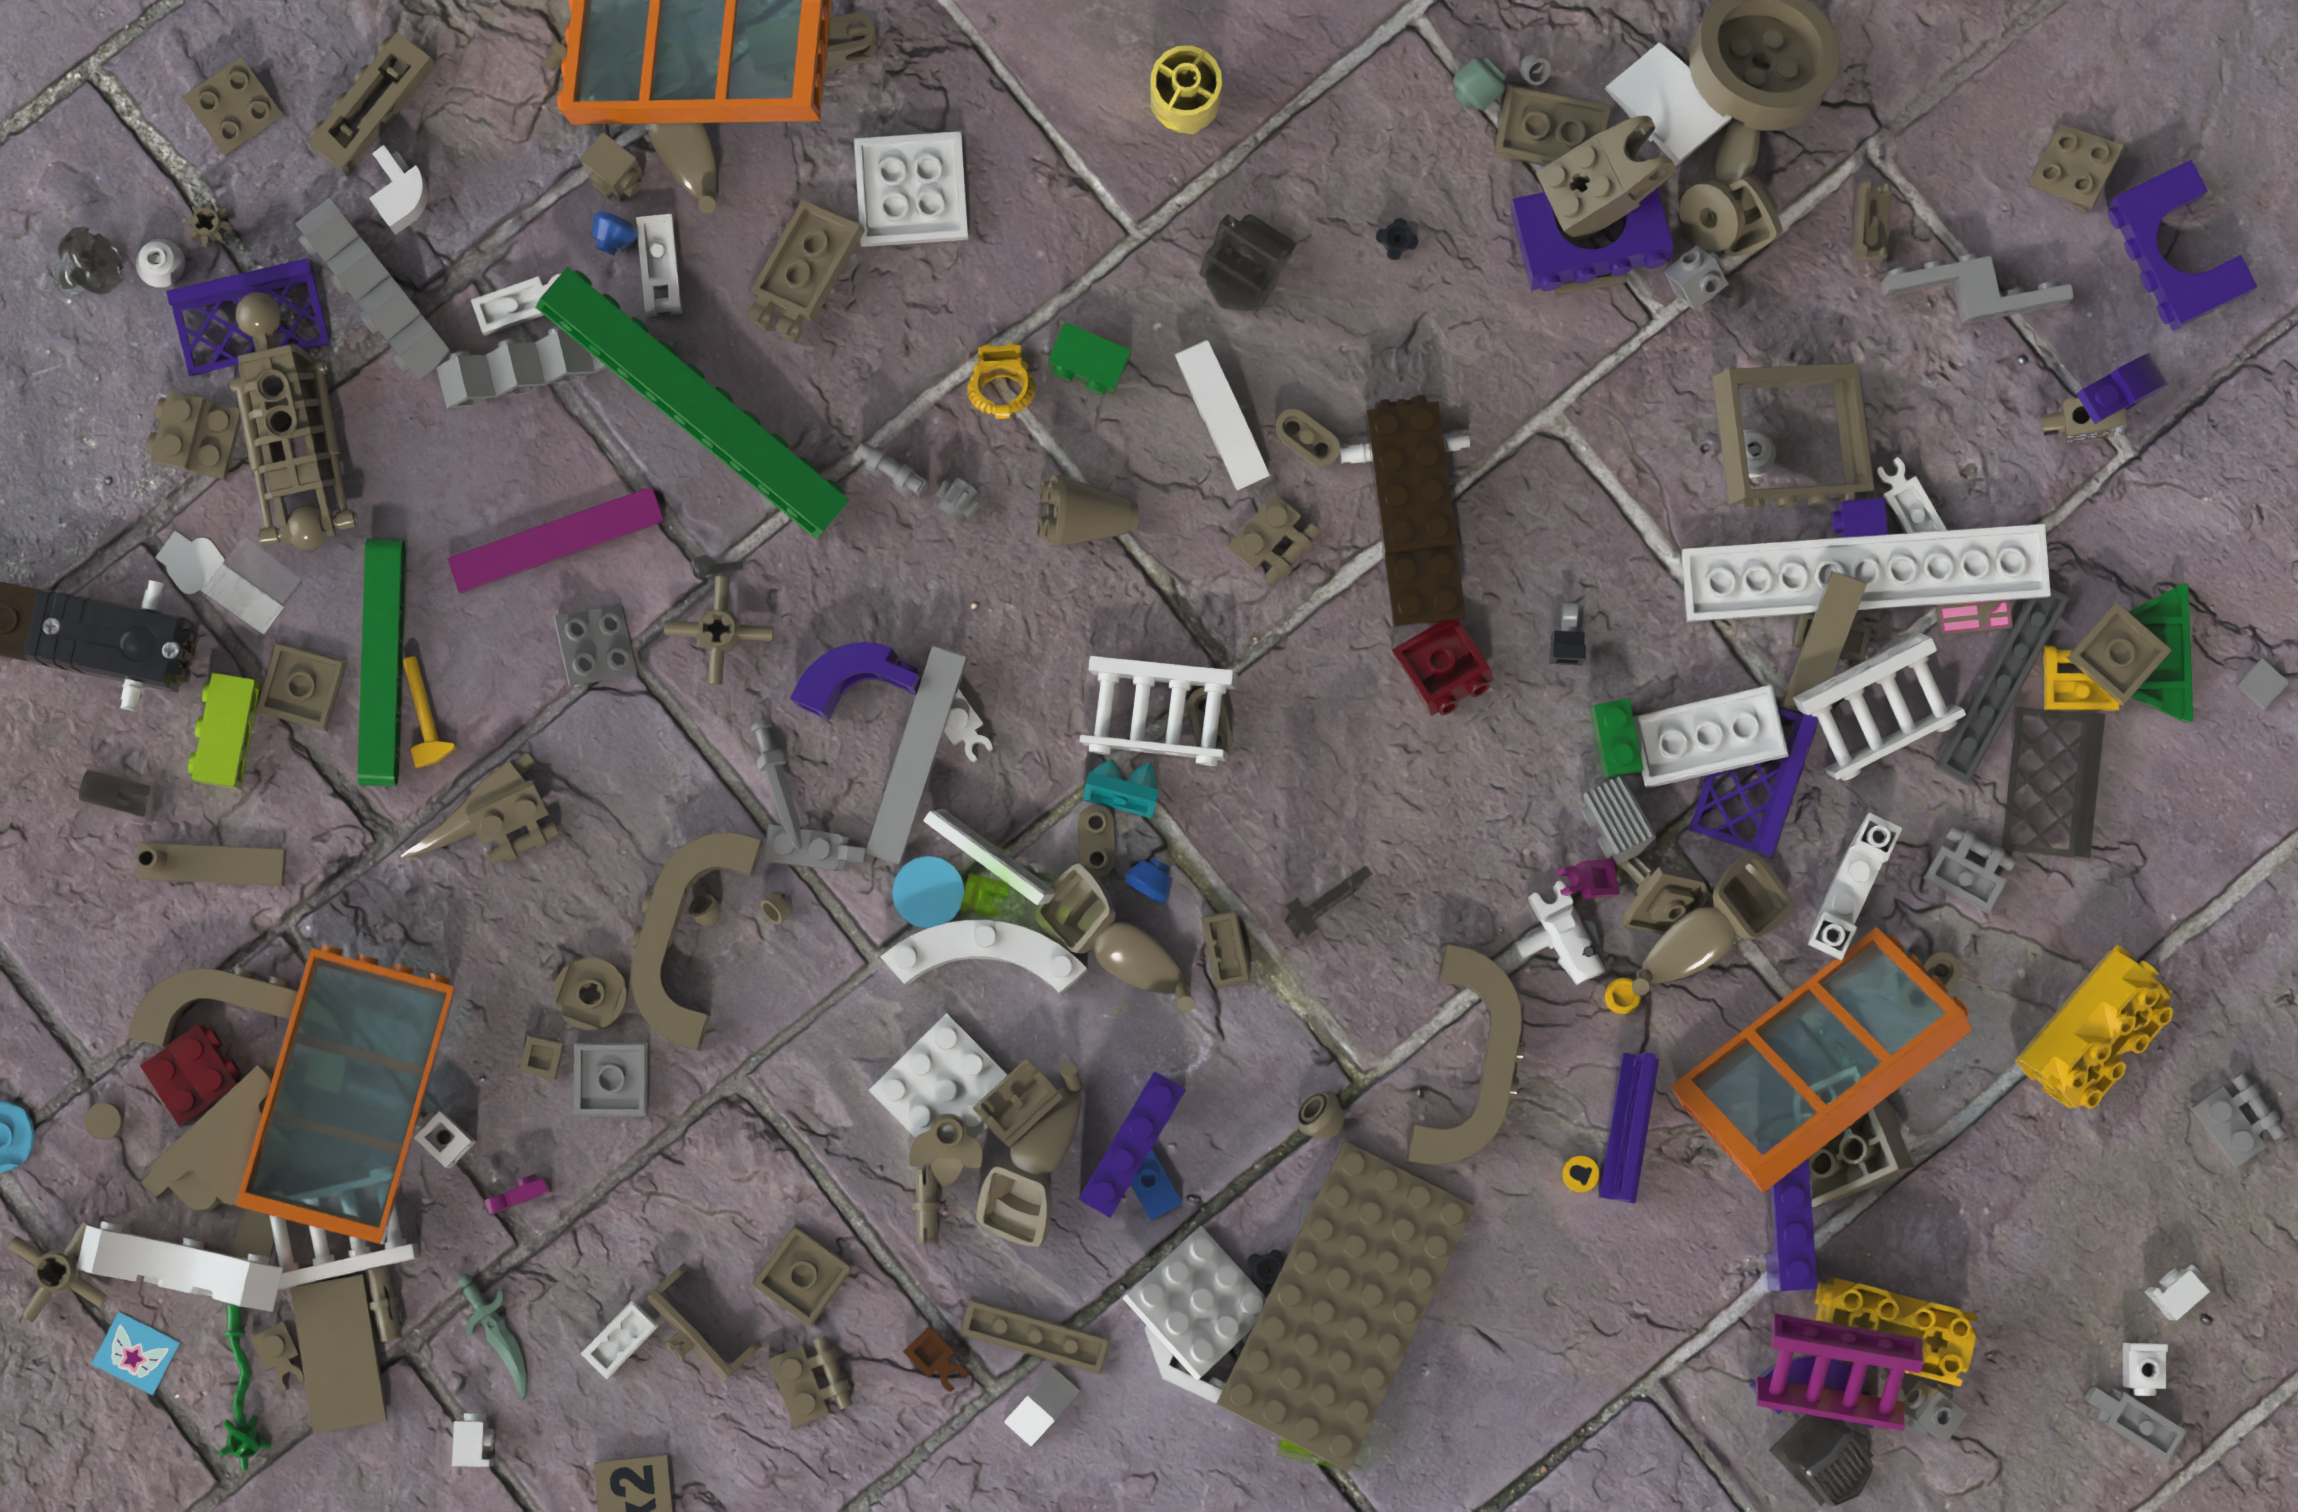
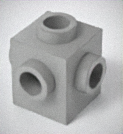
M1697 245L1684 253L1680 259L1663 271L1675 295L1694 310L1712 299L1728 285L1722 272L1725 266L1721 259L1714 252L1708 254Z
M1919 1380L1914 1388L1907 1393L1903 1402L1904 1415L1910 1419L1906 1425L1923 1437L1929 1433L1944 1443L1948 1442L1967 1413L1951 1401L1954 1394L1937 1382L1931 1387Z

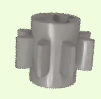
M957 477L952 484L944 480L935 493V497L940 500L936 508L957 523L962 516L970 520L979 508V503L974 500L978 495V491Z

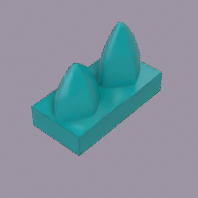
M1114 760L1105 761L1093 772L1089 771L1083 801L1153 818L1159 794L1155 771L1151 764L1147 762L1137 768L1128 781L1122 780L1121 772Z

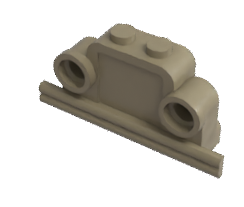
M280 1052L265 1066L257 1065L149 1166L152 1172L141 1184L155 1199L170 1187L189 1208L199 1212L214 1211L223 1203L236 1205ZM292 1061L288 1075L296 1068ZM283 1088L277 1111L307 1119L305 1105ZM273 1122L254 1190L266 1193L263 1187L273 1177L279 1180L291 1170L293 1164L290 1161L296 1154V1144L290 1136L299 1133L302 1129Z

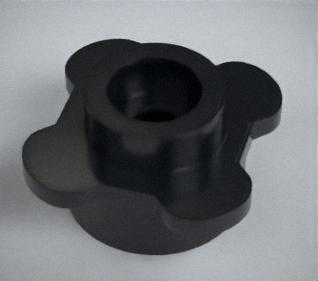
M1402 218L1395 219L1386 229H1379L1376 233V241L1383 244L1387 250V257L1390 260L1400 259L1402 253L1408 249L1414 250L1418 245V238L1412 235L1411 230L1407 226V221ZM1395 236L1400 237L1399 242L1394 241Z
M1272 1250L1269 1254L1261 1256L1252 1254L1249 1257L1248 1265L1252 1268L1254 1275L1252 1282L1258 1289H1264L1266 1285L1275 1283L1282 1268L1281 1262L1283 1260V1254L1279 1250ZM1266 1266L1271 1267L1270 1273H1265L1264 1268Z

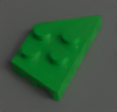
M2183 583L2129 611L2135 619L2171 649L2170 653L2131 698L2183 723L2194 722L2189 588L2188 583Z

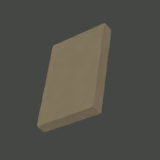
M1507 85L1493 156L1547 166L1594 135L1607 130L1613 105Z

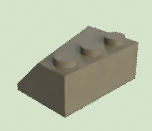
M1873 1066L1855 1067L1815 1085L1811 1089L1828 1105L1874 1068ZM1799 1093L1794 1095L1796 1128H1798L1817 1112ZM1886 1098L1809 1157L1812 1209L1853 1196L1915 1168Z

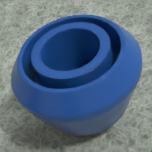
M600 211L594 215L592 238L597 240L595 247L599 250L615 256L616 251L625 252L638 239L637 227L630 222L606 211Z
M1151 858L1149 863L1142 860L1125 874L1126 884L1147 898L1161 904L1168 901L1170 897L1173 878L1167 874L1171 868L1154 858Z

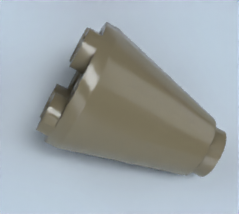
M1053 475L1049 481L1041 482L1039 498L1040 502H1044L1043 517L1038 518L1036 532L1037 538L1045 539L1048 547H1061L1125 535L1128 531H1136L1139 521V507L1137 503H1131L1128 498L1062 475Z

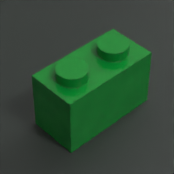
M1065 322L1048 359V368L1053 370V376L1071 383L1073 379L1085 383V389L1096 395L1104 397L1106 393L1114 396L1130 361L1131 350Z
M1629 698L1593 705L1589 712L1603 780L1639 774L1644 768Z

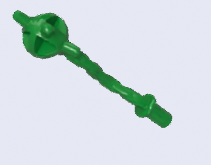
M227 1305V1331L223 1333V1336L229 1337V1346L240 1369V1376L232 1406L235 1415V1425L229 1420L223 1422V1426L229 1433L226 1438V1446L219 1450L218 1454L220 1457L232 1454L239 1458L240 1469L247 1470L248 1458L254 1456L259 1449H270L271 1442L261 1440L260 1433L256 1429L258 1416L253 1415L248 1424L246 1422L243 1406L245 1392L249 1388L251 1372L249 1371V1362L240 1346V1336H244L246 1332L242 1330L241 1306Z

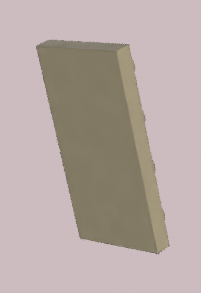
M365 1274L291 1287L290 1291L313 1434L387 1421L388 1416Z

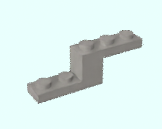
M1980 253L1961 256L1958 258L1959 262L1945 264V260L1928 262L1923 265L1924 269L1910 271V267L1896 268L1890 270L1889 276H1886L1880 283L1883 297L1953 284L1962 325L2067 305L2074 298L2071 284L2060 286L2059 281L2038 285V290L2025 292L2024 288L2007 290L2003 292V297H2000L1992 256L1981 258Z

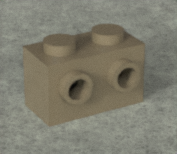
M604 132L601 133L580 158L589 176V180L594 183V189L608 200L612 196L620 202L626 196L631 198L643 184L641 179L644 174L637 159Z

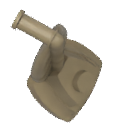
M678 40L659 43L657 46L652 100H685L691 86V69L685 50ZM644 49L622 61L614 68V78L619 92L625 101L639 100ZM704 123L649 124V136L662 163L686 191L700 199L698 207L703 213L713 212L718 202V196L715 193L717 171L711 141Z
M1732 118L1727 125L1715 164L1717 181L1727 185L1732 190L1730 194L1733 195L1735 200H1740L1745 215L1744 233L1734 245L1724 250L1728 256H1741L1756 252L1773 242L1783 232L1781 222L1776 213L1778 206L1775 200L1755 174H1750L1757 162L1760 130L1743 127L1744 122ZM1708 208L1709 218L1717 224L1715 212Z
M1748 852L1734 861L1717 882L1713 892V906L1696 908L1685 914L1660 937L1646 957L1643 968L1637 972L1636 979L1633 981L1632 990L1636 995H1646L1650 990L1652 982L1674 981L1709 967L1729 952L1735 935L1745 940L1755 939L1774 930L1791 915L1794 905L1787 890L1778 876L1759 856L1753 852Z
M1074 864L1052 884L1051 888L1055 890V895L1049 903L1038 906L1035 919L1053 941L1063 948L1078 954H1083L1093 949L1099 965L1118 979L1151 992L1175 993L1178 999L1177 1007L1180 1011L1190 1012L1194 1009L1195 1000L1191 995V984L1185 980L1178 964L1168 951L1143 929L1132 923L1117 922L1111 896L1090 868L1085 865Z
M1065 1061L1059 1068L1066 1085L1057 1089V1091L1063 1098L1011 1146L1010 1155L1013 1163H1000L995 1166L988 1174L982 1186L976 1211L977 1222L1005 1240L1032 1247L1040 1246L1046 1241L1052 1214V1197L1047 1174L1056 1169L1065 1157L1072 1143L1081 1109L1082 1098L1080 1093L1083 1090V1083L1077 1073L1078 1067L1073 1061Z

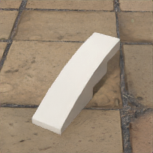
M1206 339L1174 354L1198 411L1206 423L1235 489L1238 491L1270 476L1208 340Z

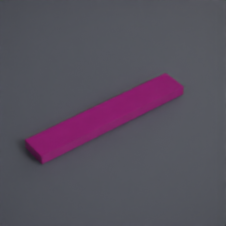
M652 487L449 557L447 560L458 592L461 594L664 523L665 521Z

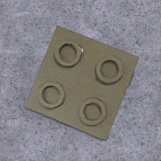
M242 56L182 96L224 156L283 116Z
M2059 124L2028 186L2074 202V209L2086 213L2088 208L2093 209L2124 149V145Z

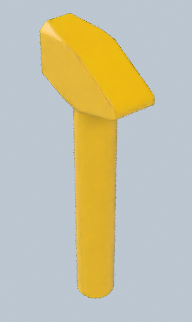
M412 656L402 661L424 739L423 743L410 747L414 765L416 768L439 763L452 753L457 746L453 743L439 742L417 656Z

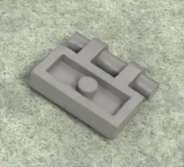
M862 442L857 449L856 454L865 462L862 468L876 478L880 479L882 475H885L894 483L892 487L902 495L910 498L914 494L921 499L929 486L925 479L915 474L914 470L907 465H901L889 457L887 452L879 447L875 448L867 442Z
M1951 825L1945 837L1957 843L1954 852L1944 846L1939 847L1923 879L1989 913L2007 881L1994 874L1996 868L2000 866L2010 872L2017 859L2006 854V849L1997 844L1991 846L1976 838L1975 832L1967 828L1963 831ZM1969 850L1986 859L1983 867L1965 858Z
M2244 1072L2232 1079V1082L2239 1090L2232 1097L2223 1086L2191 1107L2234 1168L2239 1167L2267 1147L2258 1135L2259 1133L2267 1129L2274 1140H2277L2286 1133V1130L2279 1122L2281 1117L2275 1109L2270 1110L2259 1094L2261 1090L2255 1082L2251 1083ZM2246 1102L2258 1117L2251 1124L2239 1109Z

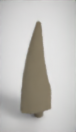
M527 752L516 762L511 759L481 782L442 825L406 851L401 857L408 859L476 833L466 810L529 781L524 773L537 764L534 758Z

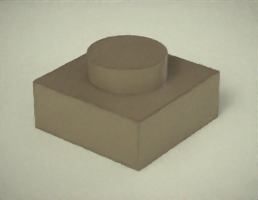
M527 1036L519 1072L556 1080L565 1044Z

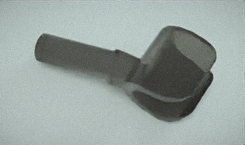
M708 555L697 557L690 564L694 576L699 580H705L720 572L743 570L742 561L711 565Z

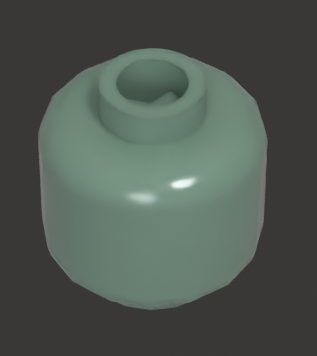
M1474 57L1454 76L1453 83L1458 90L1453 95L1466 109L1473 105L1479 110H1485L1505 91L1503 80L1506 78V75L1488 57L1484 60Z

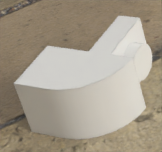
M383 145L372 154L392 182L369 199L396 235L417 220L423 213L428 200V187L424 176L417 166L404 173L409 167L397 150L390 154Z

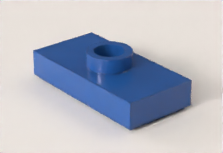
M1151 1148L1130 1185L1152 1221L1183 1202Z

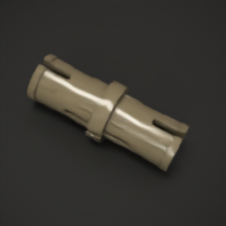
M926 1169V1181L925 1170H914L916 1203H912V1210H916L915 1243H927V1241L928 1243H939L937 1210H941V1202H937V1179L932 1169Z
M389 1265L365 1270L372 1303H369L370 1311L374 1310L380 1338L379 1342L402 1338L403 1334L401 1333L396 1308L399 1300L393 1294Z

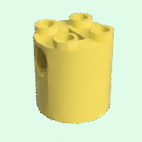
M1192 45L1174 47L1161 55L1155 62L1151 72V110L1155 114L1156 119L1166 128L1179 133L1195 134L1207 127L1216 117L1221 104V70L1216 60L1203 49Z

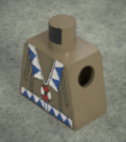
M2079 398L2062 401L2061 412L2041 415L2043 435L2064 433L2066 443L2123 436L2127 426L2124 409L2094 424ZM2082 415L2087 419V422L2078 424L2074 421L2073 417Z

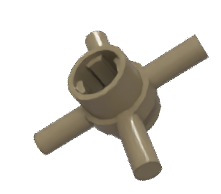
M727 576L715 577L713 609L706 612L699 622L665 620L664 635L696 636L701 644L710 651L709 685H722L724 653L734 648L739 639L773 641L774 627L740 625L735 615L728 611L730 577ZM715 621L729 626V632L722 633L718 641L713 640V634L710 632V625Z
M83 1221L64 1250H52L45 1254L18 1236H15L10 1242L9 1249L35 1265L34 1277L40 1285L21 1314L24 1318L34 1322L52 1294L66 1293L70 1290L77 1292L99 1308L106 1302L108 1295L82 1279L81 1270L76 1269L78 1263L77 1256L81 1250L86 1225H92ZM54 1262L62 1266L65 1265L67 1268V1274L63 1275L59 1283L53 1280L56 1273L53 1269H50Z

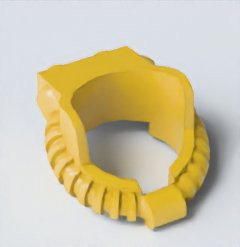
M1008 343L1005 346L987 344L978 347L979 362L974 365V374H972L968 382V398L973 406L981 412H987L988 415L994 414L995 419H1010V415L1013 412L1016 414L1018 410H1024V407L1031 403L1036 392L1034 377L1027 371L1029 365L1022 361L1021 345ZM1007 377L1018 382L1022 387V391L1009 404L995 405L994 402L987 400L981 394L985 384L994 378Z

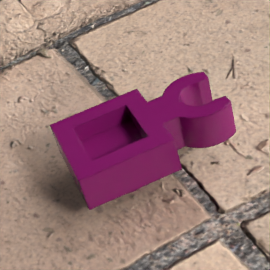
M1613 859L1584 860L1576 864V866L1570 865L1556 872L1557 876L1568 877L1571 883L1570 886L1560 890L1561 895L1570 896L1581 891L1583 899L1613 898L1620 894Z
M532 1174L515 1181L517 1188L485 1200L489 1214L498 1213L512 1206L551 1193L552 1190L548 1179H537L536 1174Z

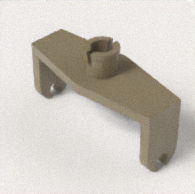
M683 1263L649 1294L647 1300L676 1332L671 1339L666 1341V1345L671 1351L677 1345H681L674 1355L679 1359H683L692 1349L725 1382L761 1348L762 1344L758 1340L755 1341L730 1366L721 1359L697 1330L661 1296L688 1271L689 1268Z

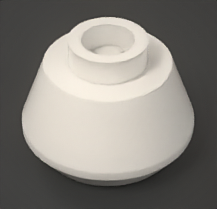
M156 239L146 243L140 249L136 258L138 275L145 283L153 287L161 288L174 284L182 276L185 268V257L182 250L175 243L166 239Z
M1755 429L1743 430L1749 478L1760 477L1767 473L1774 464L1776 457L1775 446L1765 433Z

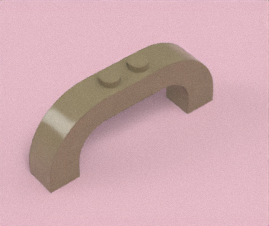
M715 833L697 838L679 849L668 860L658 877L654 891H648L642 906V912L647 913L643 927H636L631 942V947L636 948L631 967L632 992L638 1009L648 1024L657 1033L676 1044L700 1051L711 1017L677 1004L668 993L664 980L666 963L688 892L697 879L715 870H729L753 877L764 844L760 839L738 833Z
M1446 945L1444 947L1438 982L1464 987L1473 991L1484 1002L1489 1014V1032L1476 1104L1470 1116L1462 1124L1454 1128L1435 1129L1413 1125L1406 1162L1424 1165H1444L1458 1162L1474 1155L1485 1147L1498 1132L1506 1115L1509 1098L1515 1099L1517 1095L1519 1078L1513 1077L1515 1062L1522 1063L1525 1050V1042L1519 1041L1522 1013L1517 992L1509 977L1491 959L1471 949L1453 945Z
M234 967L233 973L204 968L182 971L164 979L147 993L134 1013L127 1037L168 1047L167 1044L172 1042L176 1025L182 1014L192 1005L205 1000H219L290 1020L298 991L289 989L290 981L269 976L267 983L254 980L256 972ZM310 996L301 1029L306 1035L350 1046L347 1033L338 1017L324 1003ZM311 1048V1057L304 1084L345 1094L351 1074L352 1058Z

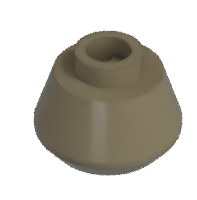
M1318 1092L1311 1095L1304 1101L1298 1111V1128L1305 1135L1319 1139H1328L1337 1136L1344 1126L1345 1114L1338 1098L1332 1092Z

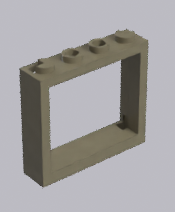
M1858 363L1727 369L1713 376L1729 504H1743V509H1756L1764 507L1765 502H1775L1776 507L1780 508L1797 505L1798 500H1807L1809 506L1827 504L1830 502L1829 499L1839 498L1840 502L1860 500L1861 495L1874 491ZM1833 385L1846 484L1751 489L1738 390Z

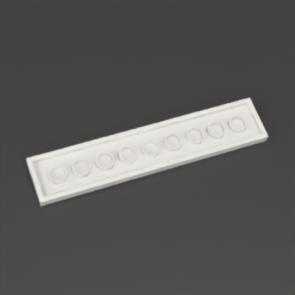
M2045 524L1681 550L1686 622L1815 613L1831 570L1867 583L1857 610L2047 598L2051 596Z

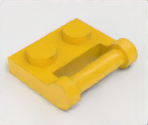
M2044 646L2042 650L2044 711L2119 710V703L2085 673H2057V664H2073L2066 658L2073 650L2056 649V646Z

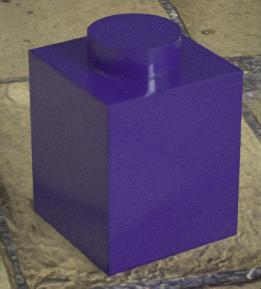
M1885 498L1841 501L1836 506V511L1831 513L1832 532L1838 533V538L1887 535Z

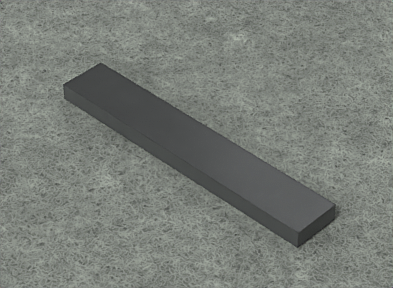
M2050 586V597L2026 600L2013 624V628L2010 629L1965 711L1966 715L1962 717L1935 766V769L1966 786L1969 785L2071 598Z

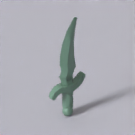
M462 1274L458 1279V1283L462 1288H465L462 1291L475 1310L467 1322V1335L471 1336L474 1334L477 1322L480 1321L486 1331V1340L507 1366L516 1384L520 1398L524 1399L527 1386L524 1359L514 1335L506 1329L505 1319L499 1317L495 1311L504 1302V1291L502 1289L498 1290L495 1301L488 1304L475 1283L472 1284V1277L468 1274Z

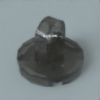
M86 227L73 228L59 241L58 253L60 262L54 268L53 280L57 289L67 296H75L86 290L99 295L108 294L124 278V275L121 276V270L124 266L117 249L106 237L99 233L93 235L88 232L90 229ZM67 273L77 283V285H74L69 281Z

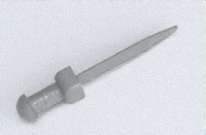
M760 719L751 726V734L756 735L761 755L757 759V766L759 771H766L782 825L794 847L800 850L802 847L800 822L782 768L787 760L784 752L774 747L769 731L772 725L767 720Z

